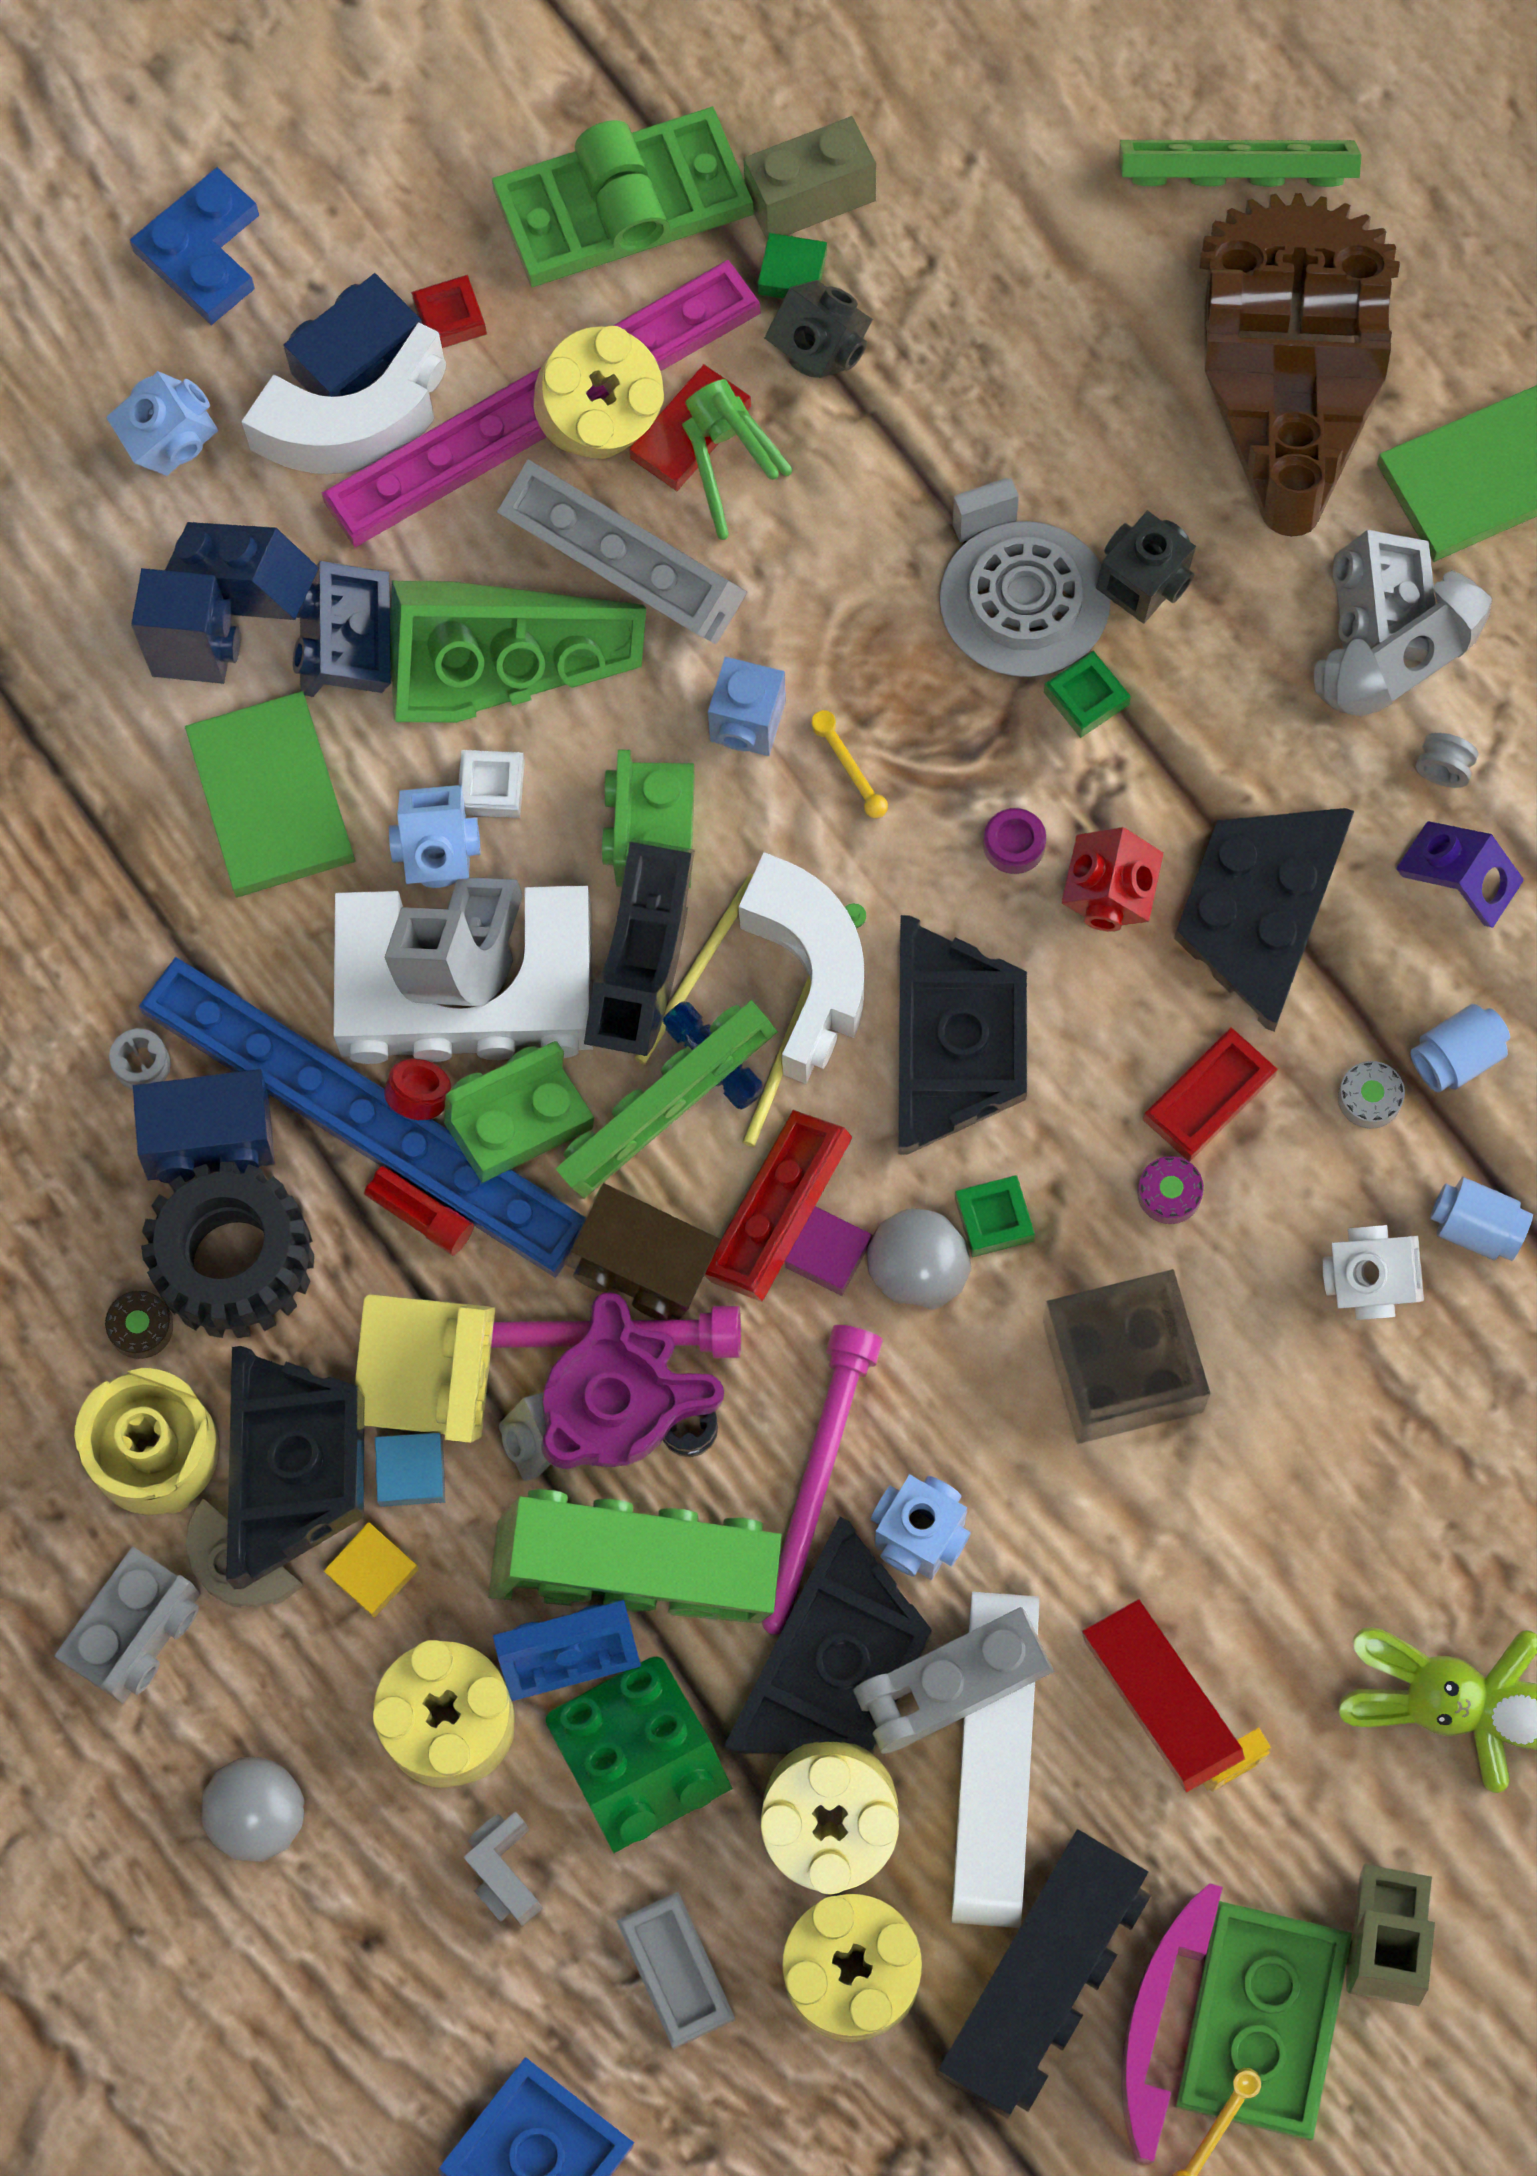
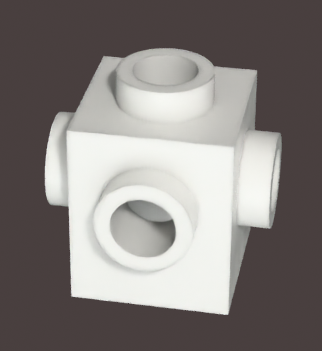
M1387 1225L1348 1228L1349 1242L1332 1243L1333 1256L1323 1258V1278L1327 1296L1337 1295L1338 1309L1355 1307L1356 1320L1396 1317L1394 1304L1424 1301L1418 1236L1388 1238ZM1369 1261L1374 1262L1379 1269V1278L1375 1284L1370 1283L1364 1275V1268Z

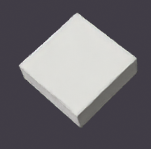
M461 751L459 785H462L466 816L520 818L525 765L523 753Z

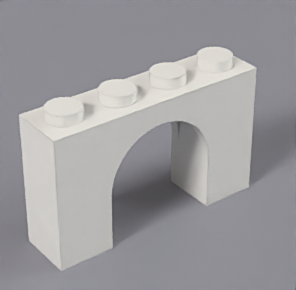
M588 886L525 887V953L517 977L507 990L489 1001L488 1004L462 1009L448 1008L437 1004L411 1002L404 997L396 986L384 957L400 909L403 907L398 891L335 893L334 1039L341 1057H350L352 1061L363 1064L382 1063L388 1060L390 1055H413L415 1059L441 1062L450 1059L452 1054L477 1053V1056L483 1059L505 1060L515 1055V1052H519L524 1048L530 1046L541 1048L554 1041H557L563 1049L564 1058L576 1056L579 1050H593V1046L584 1044L593 988L592 907Z

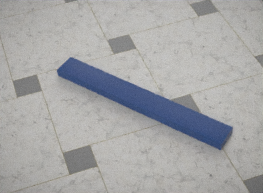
M175 957L140 1003L139 1008L142 1014L231 1071L240 1072L261 1069L270 1096L373 1162L389 1168L445 1207H450L472 1222L476 1228L556 1278L565 1266L563 1262L585 1216L511 1169L481 1183L448 1129L432 1119L414 1120L396 1113L386 1102L382 1087L179 958Z

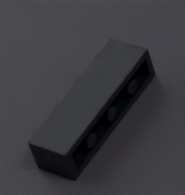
M1077 1829L940 2065L936 2075L1007 2119L1016 2105L1029 2112L1049 2076L1038 2069L1041 2060L1051 2044L1062 2051L1064 2050L1083 2017L1082 2013L1072 2008L1085 1984L1095 1990L1099 1989L1118 1955L1106 1948L1119 1924L1129 1930L1133 1929L1151 1897L1150 1893L1140 1888L1149 1871Z

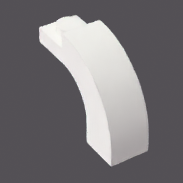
M418 322L385 373L371 386L351 395L339 397L316 395L273 374L242 420L250 450L277 464L294 470L318 474H337L362 470L420 437L434 420L429 392L434 391L439 385L446 369L439 332Z
M764 852L739 905L740 929L788 949L800 960L810 976L812 983L810 993L782 1053L783 1075L807 1084L814 1066L824 1069L831 1057L838 1034L830 1030L832 1029L852 1038L856 1035L864 1000L863 952L856 927L848 911L836 895L819 879L804 869Z

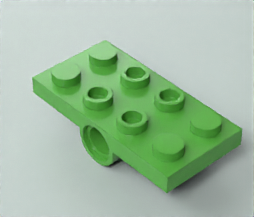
M713 106L635 132H631L628 124L622 121L611 120L601 122L588 128L578 137L575 142L574 152L492 178L493 191L531 288L754 215L752 198Z

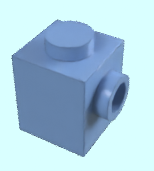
M724 657L708 709L710 742L722 744L737 751H750L770 756L786 703L785 671Z

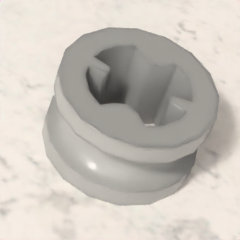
M1431 733L1427 735L1423 744L1425 753L1419 756L1415 766L1417 772L1425 779L1441 786L1461 788L1468 785L1472 774L1468 767L1476 763L1479 755L1477 748L1463 738L1452 734Z
M135 1028L125 1031L115 1039L110 1048L109 1061L112 1070L122 1085L132 1091V1085L165 1081L170 1072L171 1061L164 1043L157 1034L147 1029ZM138 1048H148L147 1050L154 1061L153 1065L147 1069L142 1064L143 1072L133 1073L130 1064L126 1060L127 1056L132 1051L138 1056Z

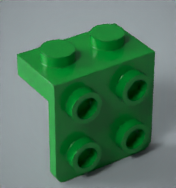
M658 1656L650 1657L640 1662L641 1667L626 1670L551 1710L545 1720L613 1854L634 1842L644 1840L658 1829L693 1810L708 1805L715 1798L733 1789L708 1735L665 1660Z

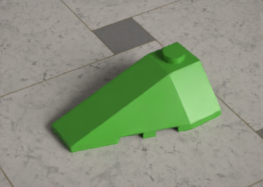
M392 580L390 662L395 722L457 723L477 717V711L511 702L512 706L532 700L531 695L564 685L573 688L642 667L646 607L643 604L453 581Z

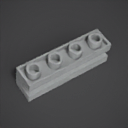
M527 459L497 513L716 645L747 594V591L529 459Z

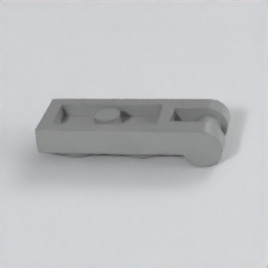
M1019 1607L888 1674H881L864 1681L853 1691L861 1710L870 1711L877 1726L873 1736L880 1752L886 1754L904 1748L1053 1673L1054 1669L1026 1611ZM912 1692L920 1710L902 1717L894 1700Z

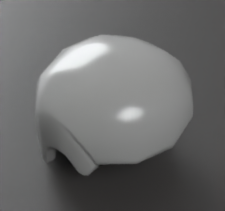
M906 1209L884 1220L877 1227L867 1247L868 1272L884 1295L898 1304L920 1305L930 1310L940 1308L962 1292L971 1272L969 1246L947 1218L929 1210Z
M240 1757L218 1769L202 1793L201 1820L206 1834L219 1850L235 1860L264 1862L288 1849L302 1828L305 1801L296 1781L279 1763L262 1757Z

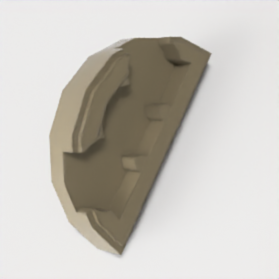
M202 1499L189 1520L185 1546L192 1572L210 1595L232 1607L241 1608V1606L256 1608L270 1603L274 1605L282 1603L303 1587L300 1581L281 1566L246 1588L234 1590L226 1580L228 1519L206 1500Z

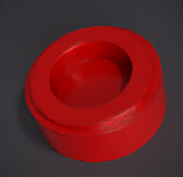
M407 1059L396 1063L391 1068L385 1085L384 1096L388 1105L396 1113L409 1119L429 1120L439 1116L444 1111L446 1094L451 1091V1082L447 1074L437 1065L426 1060Z

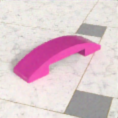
M1211 1883L1189 1902L1159 1942L1146 1966L1129 2014L1122 2057L1121 2090L1123 2113L1134 2159L1147 2165L1153 2163L1171 2092L1144 2083L1176 1957L1180 1955L1201 1961L1206 1955L1223 1887Z

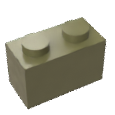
M853 116L743 158L744 181L753 201L754 215L767 240L769 233L790 235L876 201V161Z

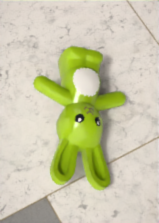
M1363 1628L1354 1635L1353 1647L1362 1661L1375 1669L1409 1682L1410 1686L1408 1690L1357 1689L1349 1692L1341 1698L1338 1705L1340 1717L1345 1723L1357 1727L1417 1723L1433 1733L1444 1736L1460 1735L1474 1731L1482 1782L1484 1787L1492 1793H1500L1509 1785V1772L1503 1742L1537 1751V1684L1518 1681L1537 1654L1536 1633L1526 1630L1517 1634L1486 1678L1476 1668L1462 1659L1450 1656L1428 1657L1410 1644L1383 1629Z

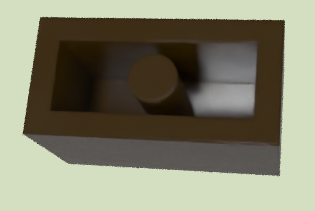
M603 1183L593 1199L563 1264L574 1269L573 1277L591 1289L607 1293L610 1287L633 1297L632 1306L649 1317L666 1321L670 1315L679 1320L689 1309L721 1239Z

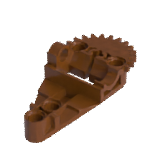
M1295 193L1291 205H1285L1277 194H1271L1269 208H1265L1254 199L1247 200L1246 214L1233 208L1227 210L1226 223L1215 220L1212 224L1211 236L1204 237L1203 252H1201L1199 264L1200 269L1209 270L1204 304V371L1265 524L1274 532L1290 537L1302 536L1311 532L1316 527L1386 380L1392 330H1389L1391 278L1398 277L1400 261H1395V244H1384L1386 230L1384 228L1368 230L1371 220L1369 215L1364 214L1349 219L1351 205L1347 203L1342 204L1333 211L1327 210V197L1320 196L1313 206H1307L1302 193ZM1292 293H1299V297L1302 300L1300 307V334L1354 336V343L1240 338L1238 334L1239 331L1288 333Z

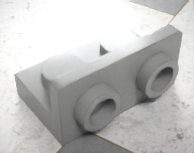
M1366 530L1334 556L1333 580L1337 586L1340 615L1338 632L1342 640L1343 649H1347L1350 642L1355 639L1364 640L1372 649L1436 605L1429 541ZM1418 636L1411 640L1404 651L1403 658L1423 661L1429 649L1427 637Z
M132 1546L54 1657L124 1704L131 1692L139 1695L150 1684L160 1666V1661L155 1658L169 1638L179 1639L190 1627L199 1610V1606L195 1604V1601L201 1593L190 1581L181 1575H175Z

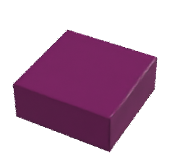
M815 1206L785 1260V1268L843 1296L867 1251L872 1234Z

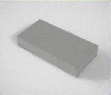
M679 1892L617 1920L673 2050L735 2021L732 2010Z

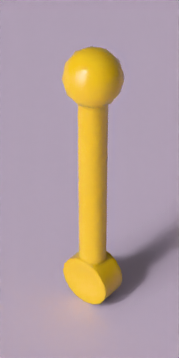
M827 710L816 712L812 717L813 732L817 736L827 739L863 796L866 814L871 818H882L888 810V802L882 795L875 794L836 733L835 716Z
M1242 2068L1235 2073L1233 2077V2087L1235 2090L1186 2168L1176 2171L1172 2176L1198 2175L1244 2100L1255 2097L1260 2092L1261 2079L1255 2070Z

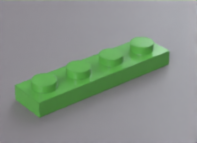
M1120 140L1119 166L1122 177H1132V183L1140 186L1165 185L1167 178H1191V183L1198 186H1221L1226 184V178H1250V183L1253 185L1274 187L1285 184V178H1309L1308 182L1312 185L1335 187L1343 185L1344 178H1360L1361 152L1355 140Z
M752 1000L742 1008L739 1005H735L724 1011L710 1026L709 1030L712 1034L694 1050L686 1047L674 1054L663 1065L661 1069L663 1076L645 1092L642 1089H637L625 1096L612 1111V1115L615 1118L596 1134L593 1131H588L575 1139L567 1147L563 1154L566 1160L555 1169L573 1190L585 1199L778 1033L769 1019Z

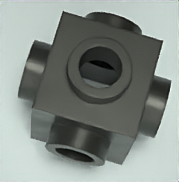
M815 280L790 287L764 339L790 357L789 363L797 371L809 377L823 378L844 370L848 371L857 364L866 350L867 341L864 339V336L873 319L857 308L858 302L852 295L836 287H827L820 281Z
M1147 510L1133 527L1124 523L1109 540L1104 550L1107 556L1102 561L1096 589L1144 624L1165 599L1175 603L1189 587L1195 575L1189 569L1196 545L1190 542L1188 535L1177 524L1169 520L1162 521Z

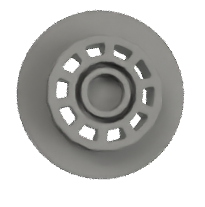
M1018 521L988 528L961 546L945 570L940 589V607L945 626L954 642L969 658L997 673L1016 677H1036L1063 670L1077 662L1091 650L1102 635L1107 624L1111 602L1108 597L1096 589L1101 563L1090 548L1081 540L1065 530L1052 525L1031 521ZM989 587L988 593L978 594L979 591ZM1063 591L1072 596L1073 599L1064 597ZM991 608L996 614L994 618H990L986 613ZM1058 611L1063 616L1060 621H1056L1053 618ZM1009 624L1011 626L1019 628V631L1008 629L1005 627V625ZM1042 626L1044 628L1040 631H1029L1030 628Z

